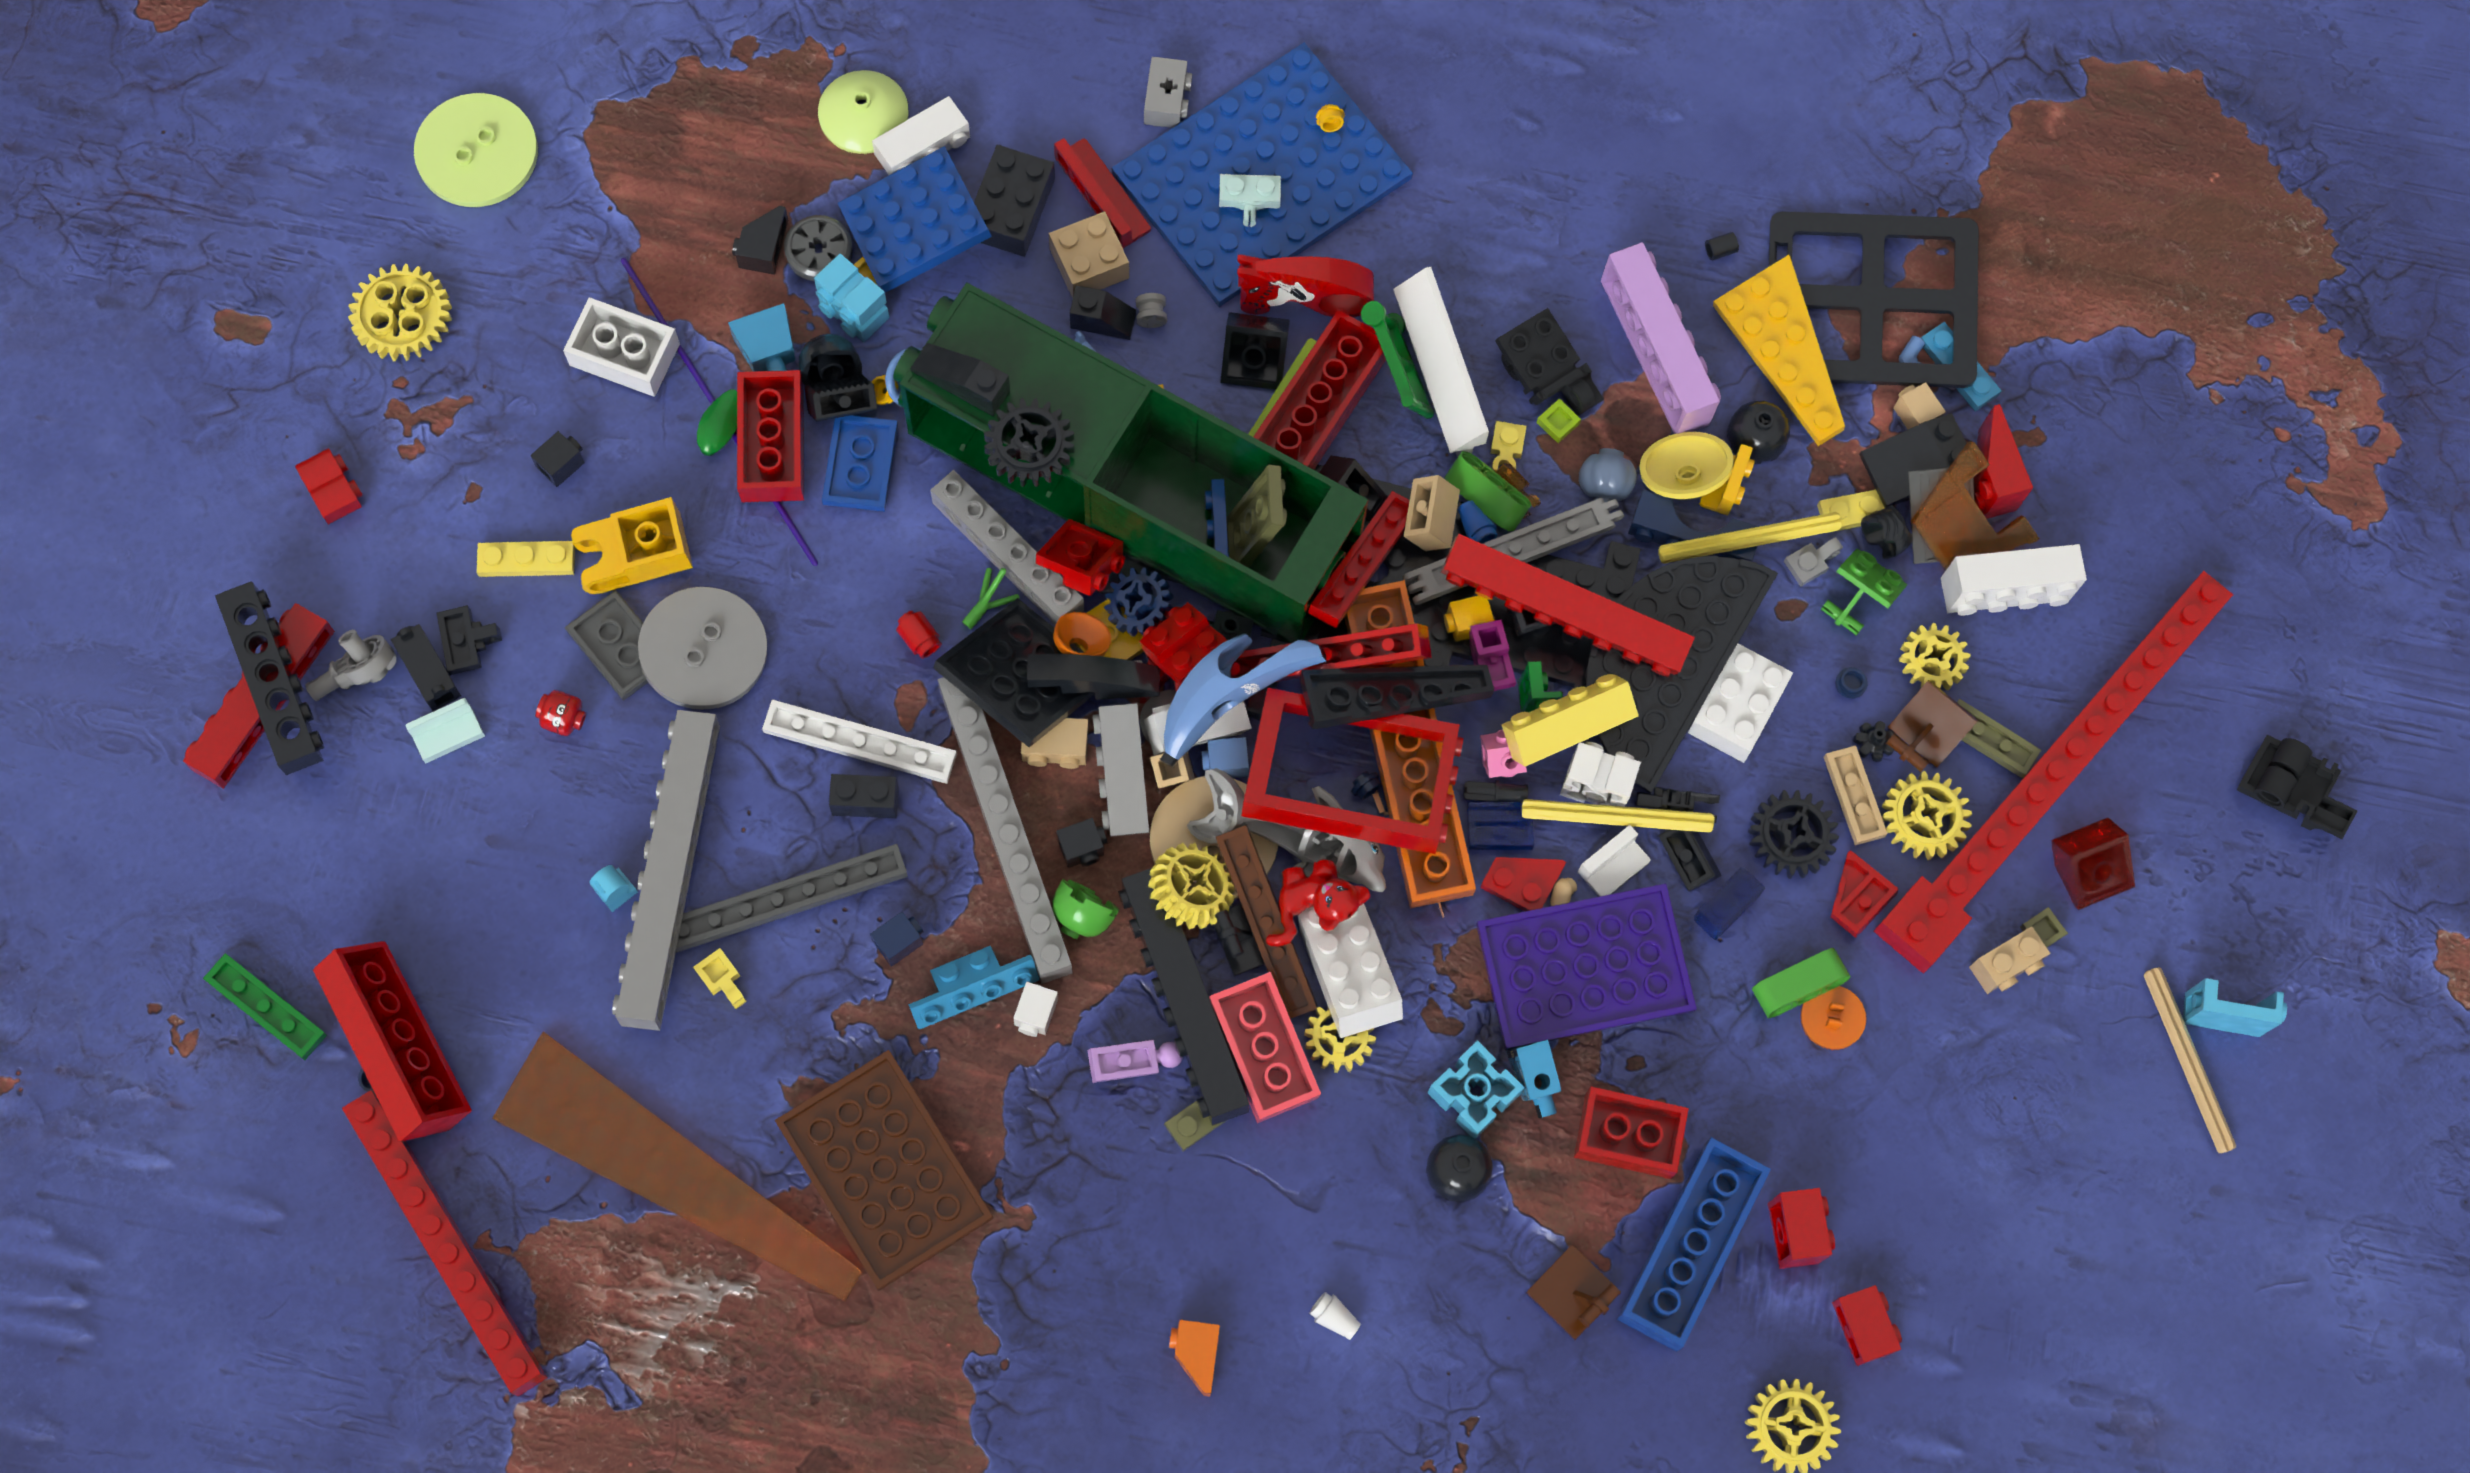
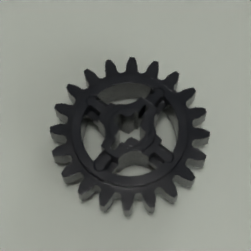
M1021 398L1019 408H1015L1009 402L1007 403V414L1001 410L996 411L999 422L995 420L988 421L991 431L984 432L985 441L988 442L984 445L985 454L990 455L988 458L989 465H998L996 468L998 476L1008 472V483L1011 484L1016 477H1020L1021 487H1025L1028 479H1032L1035 487H1038L1040 477H1044L1050 483L1052 482V471L1062 475L1061 464L1070 465V456L1068 454L1074 453V444L1071 443L1074 440V431L1068 430L1070 428L1069 419L1061 420V409L1051 413L1050 402H1047L1043 408H1039L1037 398H1034L1031 406H1027L1025 400ZM1014 428L1016 431L1014 438L1010 440L1009 445L1003 447L1007 433ZM1024 436L1031 444L1035 443V449L1027 441L1024 442ZM1055 438L1056 443L1052 452L1045 457L1043 451L1048 445V441ZM1018 459L1026 460L1030 463L1020 462Z
M1786 790L1781 792L1779 800L1773 794L1770 795L1767 799L1768 805L1761 802L1758 806L1760 813H1754L1751 817V820L1757 825H1752L1748 829V833L1756 835L1749 845L1760 847L1754 855L1755 858L1762 856L1767 858L1763 865L1764 868L1775 864V875H1778L1783 868L1786 869L1788 879L1792 878L1796 870L1801 878H1805L1808 874V868L1812 873L1816 874L1820 870L1819 864L1826 866L1830 861L1827 855H1833L1837 849L1831 844L1836 843L1839 839L1837 834L1830 833L1838 826V823L1827 821L1833 813L1832 810L1821 812L1820 809L1824 801L1821 800L1813 805L1811 803L1812 794L1809 793L1802 800L1799 790L1794 792L1792 798H1789ZM1795 812V816L1792 818L1781 819L1780 821L1773 818L1780 813ZM1808 819L1814 825L1817 832V837L1814 836V832L1811 831V828L1808 825ZM1797 824V828L1795 830L1797 838L1794 839L1793 842L1790 844V840L1792 838L1791 829H1793ZM1769 831L1773 832V836L1779 843V849L1771 840ZM1806 848L1814 850L1805 856H1791L1795 850H1805Z

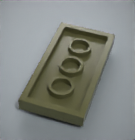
M1268 465L1226 517L1228 556L1246 567L1252 565L1253 561L1263 552L1267 544L1274 539L1277 532L1285 526L1287 511L1283 508L1282 503L1285 481L1281 479V466Z

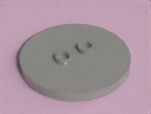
M693 587L669 595L651 610L640 630L638 654L640 665L647 681L662 697L686 708L714 709L726 706L742 698L757 683L767 659V638L759 616L743 599L718 588Z

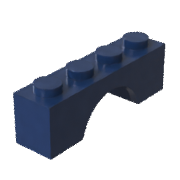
M1642 490L1628 534L1633 535L1641 542H1655L1665 545L1759 526L1732 518L1726 526L1717 531L1699 532L1681 522L1675 512L1673 499ZM1757 546L1707 556L1744 559L1752 562Z

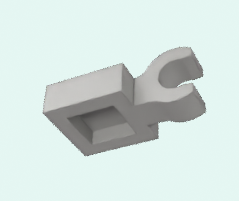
M1836 537L1826 542L1817 550L1811 542L1787 556L1784 563L1802 587L1827 572L1829 567L1825 562L1840 554L1839 550L1843 546Z

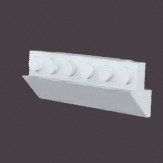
M1427 267L1393 290L1450 453L1456 452L1458 457L1462 451L1472 454L1475 446L1486 444L1489 431L1432 268Z

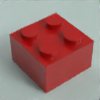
M1820 1188L1782 1192L1768 1203L1779 1269L1819 1264L1832 1255V1250L1835 1249V1238L1833 1231L1827 1228L1825 1216L1829 1215V1206L1826 1196H1821Z

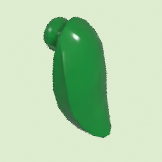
M730 389L724 392L707 408L701 417L697 430V444L701 452L706 456H712L723 449L737 429L736 390Z

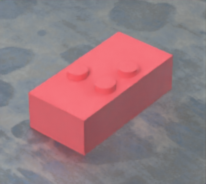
M1271 972L1209 996L1257 1123L1320 1097L1321 1092Z

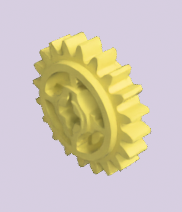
M1926 771L1919 775L1918 780L1913 773L1908 775L1906 782L1899 779L1895 784L1896 789L1891 788L1886 794L1891 800H1885L1882 804L1884 809L1889 810L1882 815L1883 821L1891 822L1886 827L1887 833L1894 832L1896 834L1891 843L1896 844L1902 841L1904 843L1901 850L1902 853H1905L1909 848H1913V856L1916 859L1922 851L1925 852L1927 860L1933 858L1935 851L1940 858L1947 854V849L1954 852L1958 848L1957 842L1962 843L1967 838L1962 831H1968L1972 825L1964 821L1972 815V811L1962 809L1969 799H1958L1957 796L1962 788L1957 787L1951 790L1949 787L1952 779L1950 778L1943 784L1940 783L1939 773H1936L1931 780L1928 779ZM1930 795L1938 798L1940 801L1934 800ZM1911 796L1913 800L1911 813L1904 816L1903 805L1905 799ZM1923 812L1924 815L1930 814L1932 818L1930 819L1929 816L1923 817L1921 813ZM1949 815V829L1946 834L1942 835L1940 828L1943 826L1942 818ZM1912 830L1919 831L1923 836L1916 834Z
M1782 1379L1778 1381V1391L1773 1385L1769 1384L1765 1387L1768 1397L1761 1393L1754 1396L1760 1406L1751 1405L1748 1407V1410L1755 1415V1418L1745 1420V1424L1754 1427L1755 1430L1747 1434L1746 1438L1757 1439L1758 1443L1751 1449L1752 1452L1763 1450L1764 1455L1761 1458V1463L1763 1464L1773 1459V1471L1775 1472L1781 1469L1783 1464L1785 1465L1786 1473H1794L1796 1466L1800 1473H1808V1463L1813 1469H1819L1821 1465L1818 1457L1825 1461L1831 1459V1455L1826 1450V1447L1831 1449L1838 1447V1444L1830 1438V1436L1841 1433L1840 1429L1831 1426L1832 1422L1840 1418L1839 1415H1829L1828 1410L1833 1407L1834 1402L1823 1404L1821 1399L1825 1391L1822 1390L1813 1395V1383L1811 1382L1807 1383L1803 1389H1800L1799 1379H1794L1791 1382L1790 1388H1788L1786 1381ZM1787 1400V1408H1785L1781 1417H1768L1771 1409L1777 1402ZM1801 1403L1805 1404L1813 1412L1817 1423L1806 1417ZM1793 1420L1794 1425L1805 1429L1799 1430L1792 1435V1429L1786 1428L1782 1424ZM1768 1431L1776 1434L1781 1439L1785 1447L1784 1451L1773 1443ZM1808 1436H1817L1813 1447L1806 1453L1798 1455L1801 1441Z

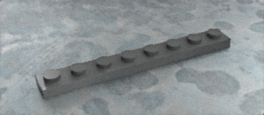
M898 844L683 913L676 953L906 878L908 875Z

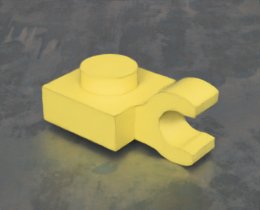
M721 948L693 967L713 996L722 990L735 1009L747 1002L733 983V981L740 977V974Z

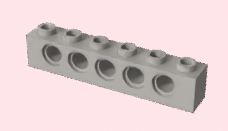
M954 470L930 490L932 503L999 570L1005 568V576L1054 625H1056L1061 616L1067 613L1084 611V598L1076 590L1063 585V577L1059 573L1036 564L1037 551Z

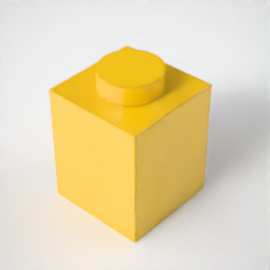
M1479 595L1450 602L1447 614H1444L1446 630L1448 633L1453 632L1455 642L1469 639L1470 626L1494 621L1488 599Z

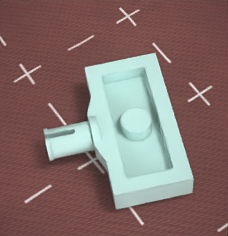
M1220 174L1219 207H1235L1244 210V226L1248 227L1249 216L1250 227L1256 225V210L1280 208L1281 176Z

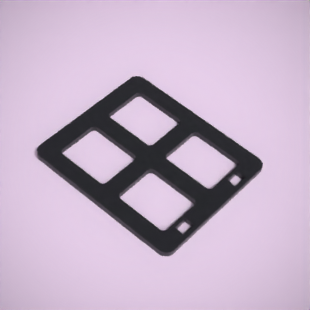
M1783 211L1777 212L1772 216L1769 233L1768 267L1779 261L1776 260L1777 245L1787 246V255H1790L1792 261V245L1795 235L1852 236L1862 239V277L1859 286L1799 284L1807 308L1856 310L1861 315L1860 358L1856 361L1824 360L1831 383L1920 386L1926 382L1929 387L1968 388L1974 384L1977 377L1979 228L1974 220L1952 217ZM1885 239L1951 240L1954 243V288L1943 290L1886 287L1884 285ZM1885 312L1950 314L1953 317V362L1951 364H1923L1884 361L1882 358L1883 314Z

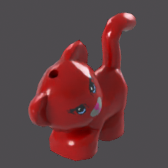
M1323 859L1315 862L1313 872L1309 877L1306 876L1301 867L1285 869L1282 872L1283 883L1279 896L1281 924L1285 930L1283 934H1269L1266 938V943L1274 947L1290 944L1297 934L1293 917L1314 906L1316 915L1319 917L1321 928L1325 931L1334 930L1340 922L1351 918L1359 906L1370 898L1369 890L1364 886H1354L1346 880L1338 878L1337 867L1332 860Z

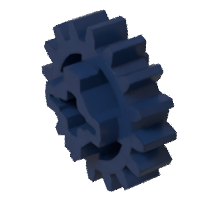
M1143 567L1139 574L1134 568H1131L1129 577L1120 573L1119 578L1121 582L1119 584L1110 583L1114 591L1113 593L1105 594V597L1111 603L1104 606V609L1111 614L1108 620L1113 625H1116L1120 632L1124 633L1127 631L1132 637L1136 636L1138 630L1143 635L1148 627H1157L1159 621L1163 622L1167 619L1164 615L1165 611H1170L1173 608L1167 603V601L1174 598V595L1168 590L1170 585L1156 571L1151 574L1147 568ZM1151 586L1155 588L1157 597L1153 596ZM1121 607L1125 608L1124 614L1127 616V619L1124 618Z

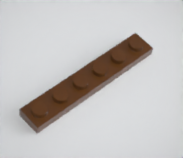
M1246 824L1216 836L1217 843L1267 971L1271 972L1290 1019L1317 1009V1002L1293 941L1280 947L1269 946L1266 943V938L1269 934H1283L1285 929L1281 924V912L1248 825Z

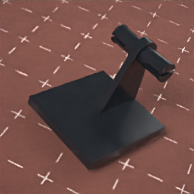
M1242 904L1230 908L1229 911L1224 910L1215 914L1218 922L1213 924L1233 975L1237 976L1265 965Z

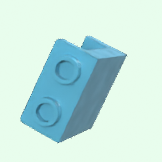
M2205 978L2185 992L2183 1020L2186 1025L2261 1037L2282 1024L2287 1015V1004L2283 1002V992L2276 991L2256 1004V1006L2217 1000L2219 980Z

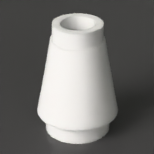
M1324 1292L1309 1312L1315 1318L1314 1322L1341 1336H1345L1349 1340L1355 1335L1361 1325L1334 1294L1330 1296Z

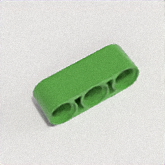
M1462 451L1444 477L1446 481L1460 490V495L1468 501H1474L1488 518L1507 531H1514L1532 506L1526 496L1478 457L1466 451Z
M1830 948L1760 981L1752 988V991L1767 1018H1773L1837 988L1848 981L1851 976L1835 948Z

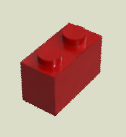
M1876 1285L1840 1297L1832 1302L1857 1366L1901 1350L1899 1344L1902 1343L1900 1331L1895 1323L1891 1324L1886 1312L1889 1311L1887 1298L1882 1291H1878Z

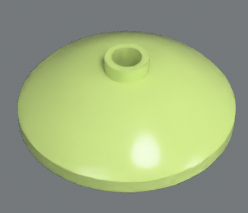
M868 70L849 72L835 79L824 90L818 105L819 123L828 140L838 148L856 154L874 153L872 140L905 122L909 117L907 99L901 87L890 77ZM866 100V103L858 104L857 101Z

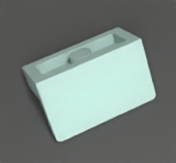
M462 698L405 725L413 737L425 764L485 737L477 717L466 698Z

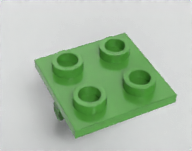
M1856 548L1836 572L1860 588V590L1844 610L1828 599L1821 608V611L1836 620L1834 624L1839 627L1843 625L1857 636L1864 624H1861L1849 614L1864 592L1888 609L1908 584L1902 581V577L1897 572L1885 569L1878 564L1872 554Z

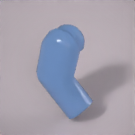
M1912 336L1899 355V363H1920L1918 362L1917 355L1925 345V342L1917 336Z

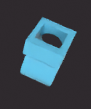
M613 865L602 868L590 880V885L611 912L638 893L619 867L615 869Z

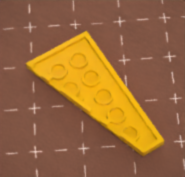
M1787 255L1714 300L1713 307L1815 443L1820 446L1844 431L1845 424L1790 255Z

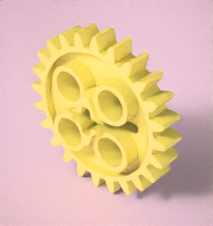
M392 264L390 273H386L381 267L379 268L380 277L376 278L372 274H368L371 283L367 285L360 282L359 286L363 292L352 293L357 303H352L348 306L351 312L354 313L348 316L351 324L354 325L351 329L355 336H358L357 339L362 346L366 345L371 354L377 350L381 359L389 353L393 361L397 360L399 354H403L405 360L409 361L410 352H415L420 358L422 357L421 348L425 347L427 350L432 351L433 348L430 344L432 340L439 343L442 342L438 332L449 331L444 323L452 321L450 313L447 312L452 309L449 300H447L449 298L446 289H442L443 286L439 279L434 280L430 271L423 275L419 266L411 272L408 264L403 266L402 271H398L395 264ZM405 288L403 297L401 298L402 289ZM393 294L390 299L382 300L385 295ZM417 297H424L422 301L418 303L412 302ZM389 322L386 327L377 329L380 323ZM419 325L416 330L407 331L410 326ZM398 328H400L399 335L395 337L398 332Z

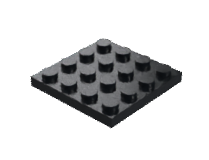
M1019 598L939 657L933 669L1028 747H1031L1095 695L1094 692L1062 694L1061 686L1028 687V654L1062 653L1058 650L1053 639L1054 627ZM1074 643L1070 644L1072 650L1084 653Z

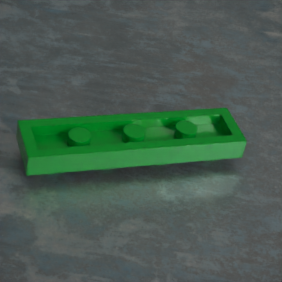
M226 953L203 977L206 982L303 1060H306L327 1036L325 1032Z

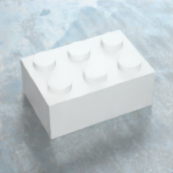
M589 297L563 351L569 366L655 397L680 343L674 328Z
M1737 644L1688 733L1744 763L1793 672Z

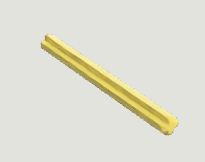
M1833 512L1665 544L1659 547L1658 555L1661 563L1665 564L1838 531L1842 526L1840 514Z
M1533 799L1523 800L1521 810L1522 817L1530 819L1620 826L1631 825L1633 827L1712 832L1714 828V815L1711 813Z

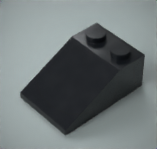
M1952 413L1925 421L1859 453L1884 508L1910 500L1909 471L1973 465L1974 472L1978 468Z

